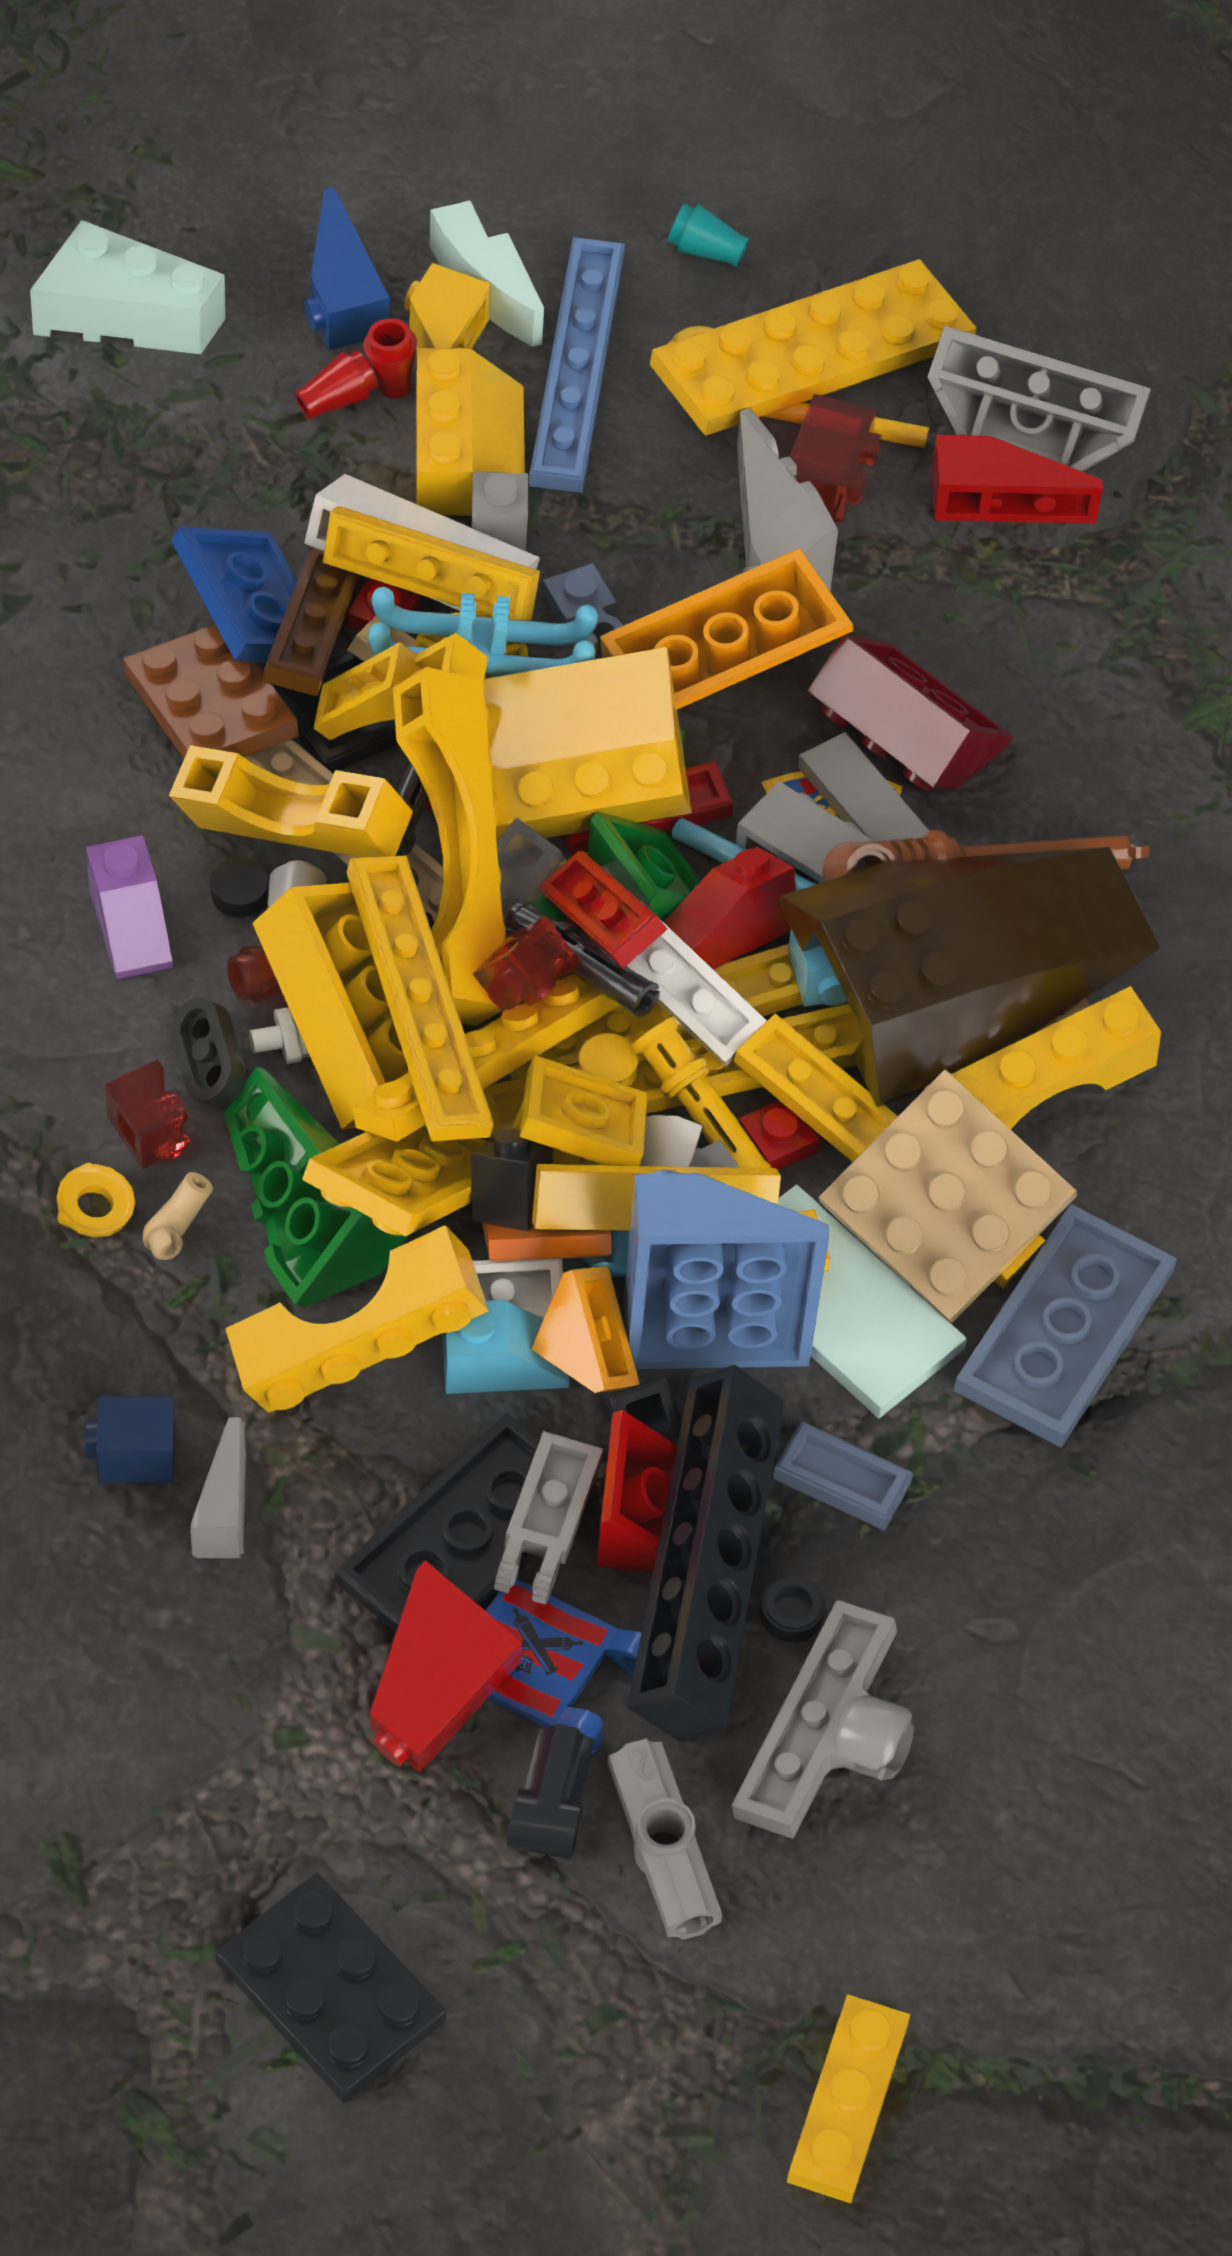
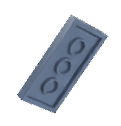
M1070 1204L957 1376L954 1392L1062 1448L1171 1277L1177 1258Z

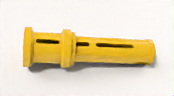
M674 1016L655 1026L631 1045L636 1055L643 1054L662 1080L663 1083L660 1089L665 1096L668 1095L671 1099L677 1097L693 1121L702 1125L701 1132L709 1144L721 1140L740 1168H771V1165L764 1160L739 1124L737 1118L732 1114L707 1079L706 1075L710 1072L707 1068L708 1063L704 1057L696 1058L676 1030L679 1022ZM664 1048L667 1050V1052L669 1053V1055L672 1057V1059L674 1060V1062L676 1063V1065L673 1063V1061L671 1060V1058L668 1056V1054L666 1053V1051L664 1050ZM692 1086L697 1092V1094L700 1096V1100L698 1099L694 1091L691 1089ZM708 1109H709V1111L712 1113V1115L714 1116V1118L717 1120V1122L719 1123V1125L722 1127V1129L724 1130V1132L726 1133V1135L729 1137V1139L731 1140V1142L734 1144V1146L736 1147L737 1151H735V1149L732 1147V1145L730 1144V1142L727 1140V1138L725 1137V1135L723 1134V1132L720 1130V1128L718 1127V1125L715 1123V1121L713 1120V1118L711 1117V1115L708 1113Z

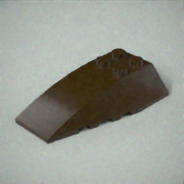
M1110 847L884 862L782 895L778 900L802 952L822 946L865 1036L852 1056L877 1107L922 1092L924 1087L930 1085L944 1070L950 1074L957 1072L1036 1033L1044 1025L1059 1015H1064L1076 1007L1081 1000L1097 989L1101 990L1160 948Z

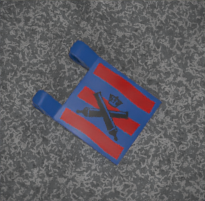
M516 1579L509 1593L499 1591L486 1612L522 1642V1661L488 1697V1700L544 1728H550L556 1724L578 1728L583 1735L593 1739L592 1755H594L604 1741V1735L601 1733L603 1721L600 1716L593 1712L572 1708V1706L606 1655L632 1675L634 1674L641 1633L618 1629L551 1595L546 1605L532 1601V1586Z

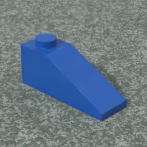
M335 187L324 189L311 270V299L304 302L305 314L313 332L320 331L329 350L363 342L374 323L389 318L390 297Z

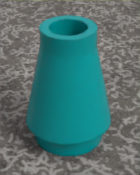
M684 203L674 221L667 242L678 246L677 252L725 262L737 267L750 238L738 233L699 203L696 208Z

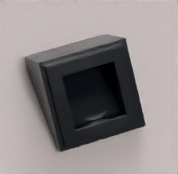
M666 1377L653 1378L640 1383L638 1386L622 1389L600 1397L603 1409L611 1424L613 1413L623 1410L669 1441L679 1438L682 1422Z

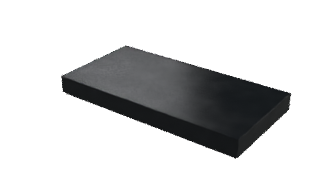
M506 1413L335 1570V1582L395 1633L397 1632L416 1570L425 1560L480 1607L484 1606L498 1592V1590L494 1589V1585L506 1548V1532L540 1439ZM593 1484L585 1509L598 1498V1486ZM523 1552L519 1564V1572L536 1555Z

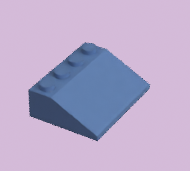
M658 1170L651 1174H635L623 1299L624 1327L635 1368H727L732 1365H736L739 1368L809 1366L829 1241V1225L699 1173H678L673 1170Z

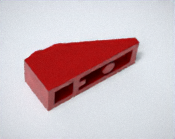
M936 435L931 466L934 520L1096 524L1103 491L1102 479L992 436Z
M759 847L744 850L738 853L735 858L711 869L664 923L714 970L791 931V927L778 900L782 895L796 891L794 867Z

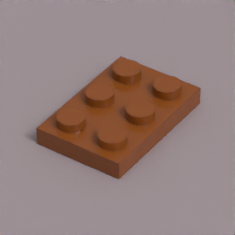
M216 624L123 658L126 677L184 759L190 745L238 753L242 757H246L299 736L296 717L272 684L262 681L264 673L256 662L235 661Z

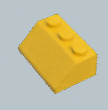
M417 348L416 504L440 515L472 516L473 472L525 473L524 387L472 349Z

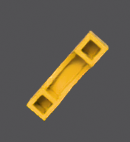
M192 745L188 749L169 794L186 815L202 829L363 858L396 856L413 814L411 808L385 778L335 770L330 784H304L270 773L251 763L238 753Z
M1130 986L951 1075L1011 1130L1030 1110L1057 1093L1084 1084H1097L1103 1089L1108 1090L1156 1066L1161 1030Z
M444 1225L391 1250L386 1277L377 1294L363 1309L344 1320L328 1324L305 1322L293 1316L281 1303H278L225 1328L243 1390L264 1410L271 1413L275 1410L292 1408L301 1403L305 1396L331 1384L348 1382L354 1379L361 1370L387 1358L392 1359L404 1356L411 1352L415 1345L436 1335L460 1330L471 1319L489 1310L469 1250Z

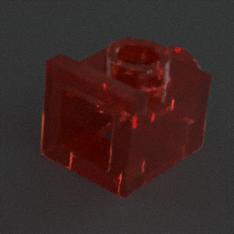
M545 916L511 934L473 975L485 989L491 1001L502 1011L504 1009H513L522 1000L528 1006L537 1003L555 988L556 983L554 980L575 970L582 962Z
M158 1059L105 1084L107 1118L142 1169L158 1161L172 1160L187 1149L189 1139L183 1131V1124L188 1122V1115L179 1095L174 1090L165 1091L164 1067Z

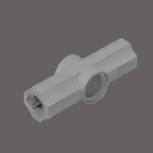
M646 1738L627 1743L622 1749L609 1755L608 1767L634 1839L635 1862L640 1870L646 1874L667 1937H679L684 1940L703 1935L708 1929L721 1923L722 1912L695 1838L696 1826L694 1815L689 1807L683 1804L662 1742H651ZM665 1832L672 1834L679 1841L670 1845H662L656 1843L650 1836Z

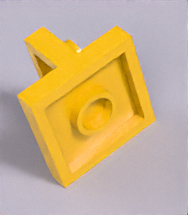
M534 1055L526 1074L524 1099L511 1129L520 1130V1137L552 1147L553 1164L639 1166L644 1154L647 1093Z

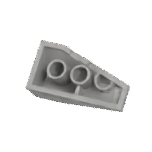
M750 408L741 410L737 437V460L746 567L743 569V573L800 548L830 591L838 529L810 481L798 483L796 480L797 465L790 456L779 459L778 447L772 434Z

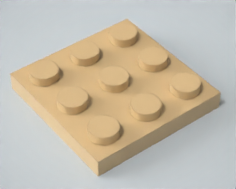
M944 1070L819 1196V1200L827 1210L892 1271L952 1324L1077 1197V1190L949 1072Z

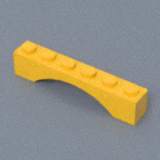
M425 667L393 687L396 739L421 780L429 797L439 829L443 854V890L438 915L431 930L460 1021L462 1024L476 1026L510 1007V981L507 976L505 953L506 928L502 916L501 871L498 866L496 843L497 819L493 806L492 762L489 757L487 733L488 710L485 705L483 679Z

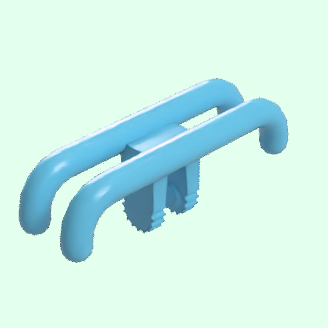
M386 587L377 588L372 595L374 613L381 620V622L371 625L368 632L371 650L376 655L397 644L391 639L390 627L401 632L449 637L457 633L488 656L485 676L499 677L590 661L595 658L596 651L594 645L590 641L584 640L593 633L598 621L597 610L591 605L579 607L575 619L571 622L546 623L508 619L510 597L497 596V602L493 608V618L476 616L477 603L474 600L475 594L462 593L460 615L402 609L395 604L393 592ZM506 642L550 646L576 644L572 655L563 659L505 655ZM406 646L415 654L427 649L424 647Z

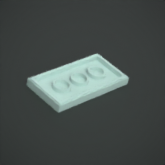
M796 1184L778 1198V1205L796 1212L815 1209L818 1220L829 1225L827 1249L831 1260L829 1270L824 1271L811 1357L879 1419L965 1350L967 1337Z

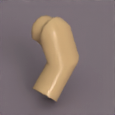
M189 1172L172 1197L144 1226V1246L151 1250L155 1258L169 1260L180 1253L183 1247L181 1236L185 1233L213 1190L212 1184L203 1175Z

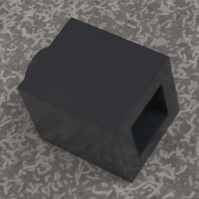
M508 1129L495 1133L492 1138L472 1152V1221L525 1231L534 1226L532 1223L536 1166L537 1164H553V1148L520 1137V1130Z

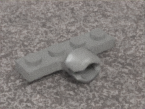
M836 1600L731 1805L734 1819L794 1839L825 1775L831 1769L845 1768L881 1781L892 1779L899 1773L908 1756L913 1740L912 1714L906 1707L870 1696L867 1693L897 1633L895 1618Z

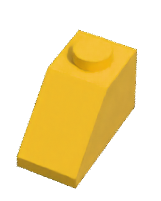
M432 263L421 281H413L405 298L404 309L410 312L409 328L416 335L417 348L472 349L489 322L491 283Z

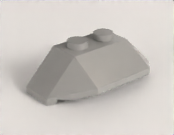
M944 326L928 374V379L957 435L992 436L1082 472L1135 441L1151 393V388L947 326Z

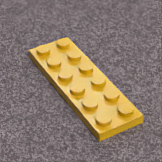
M918 259L652 349L650 366L703 434L707 436L739 425L741 410L750 408L759 418L935 356L944 326L974 335L977 327L923 262Z

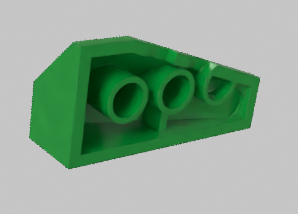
M256 1067L244 1083L240 1094L224 1111V1116L241 1171L249 1173L256 1200L250 1204L254 1219L264 1223L270 1246L263 1250L268 1268L293 1303L304 1308L380 1275L389 1264L390 1251L402 1246L409 1235L406 1237L403 1235H393L378 1229L373 1224L371 1217L353 1207H343L327 1201L321 1195L320 1189L302 1180L311 1157L329 1150L340 1143L265 1069Z

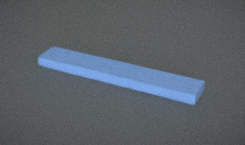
M577 237L572 239L530 468L529 486L583 493L624 260V243Z

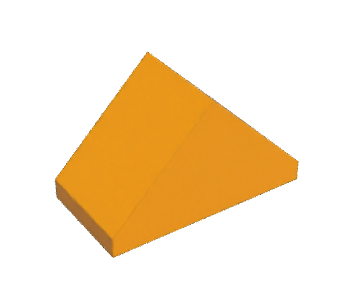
M609 1267L576 1269L563 1273L531 1350L594 1393L627 1389L640 1385Z

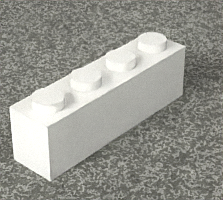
M347 474L342 475L315 495L304 542L324 552L330 511L337 506H341L536 570L540 559L538 556ZM436 600L460 611V607Z

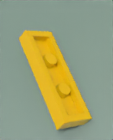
M847 1994L790 2166L787 2183L850 2204L852 2203L911 2014Z

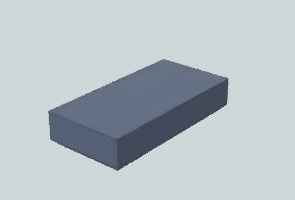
M801 1421L774 1468L773 1479L885 1531L911 1484L913 1472Z

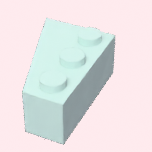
M83 220L80 221L30 290L33 335L50 337L51 330L83 333V341L100 342L102 336L133 339L134 347L201 354L226 319L224 274Z

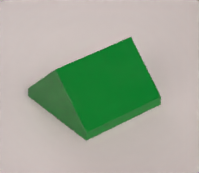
M598 811L590 819L587 855L599 866L606 865L614 878L654 912L662 922L669 917L700 883L698 876L663 829Z

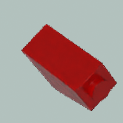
M426 1560L416 1570L370 1712L371 1730L376 1735L372 1739L374 1746L393 1764L400 1767L406 1761L419 1773L522 1661V1642Z

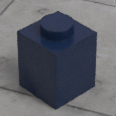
M98 1397V1420L86 1421L85 1457L97 1458L99 1482L174 1483L176 1429L174 1397Z

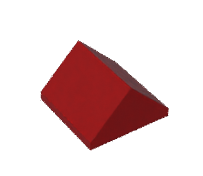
M623 1410L612 1415L597 1566L653 1572L677 1445Z

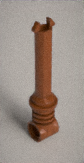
M934 829L926 832L923 838L868 842L846 841L839 843L828 852L824 860L822 873L824 881L853 873L856 863L861 858L864 859L868 868L884 862L1110 847L1120 869H1129L1132 858L1149 857V845L1135 846V844L1130 843L1128 836L1110 835L961 846L955 838L947 836L940 829Z

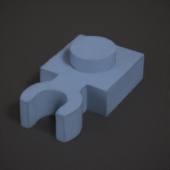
M592 563L543 580L542 595L559 623L573 621L578 608L583 605H591L597 610L598 621L595 629L590 636L584 639L594 645L595 657H597V637L622 627L623 624L616 618L617 602L594 564Z

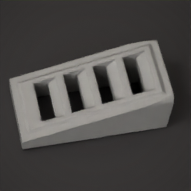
M241 1417L228 1418L191 1521L192 1555L196 1558H240L241 1554H244L246 1440L245 1422L241 1421Z

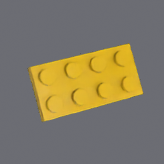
M426 1125L398 1142L365 1132L311 1157L302 1180L320 1189L321 1195L327 1201L343 1207H353L371 1217L373 1224L378 1229L389 1234L406 1237L472 1202L471 1153L483 1145L486 1140L474 1138L431 1141Z

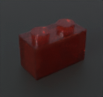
M814 394L791 451L790 458L797 465V475L795 477L798 483L810 481L817 489L833 521L842 524L850 503L859 505L867 480V473L862 472L865 464L874 466L879 453L882 435L874 433L877 410Z

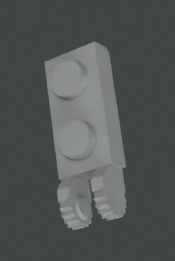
M545 1431L542 1433L506 1532V1548L496 1575L495 1590L509 1593L511 1586L515 1584L518 1576L522 1553L526 1552L544 1558L540 1571L537 1572L533 1582L532 1601L547 1604L557 1578L560 1563H566L602 1462L603 1448Z

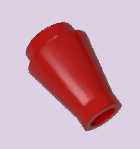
M393 318L380 320L370 327L364 339L363 348L378 380L381 394L388 398H401L408 394L411 389L410 378L417 349V338L409 326L401 320Z
M354 350L349 354L342 351L306 385L296 390L294 396L304 415L309 420H312L321 414L369 399V392L378 388V381L373 369L360 351Z

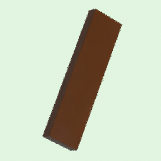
M310 547L266 662L262 681L317 696L360 575L323 563L324 552Z

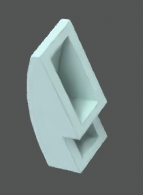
M471 201L430 210L429 247L439 265L491 283L489 319L507 333L531 347L542 345L544 307L509 234L505 233L488 237Z

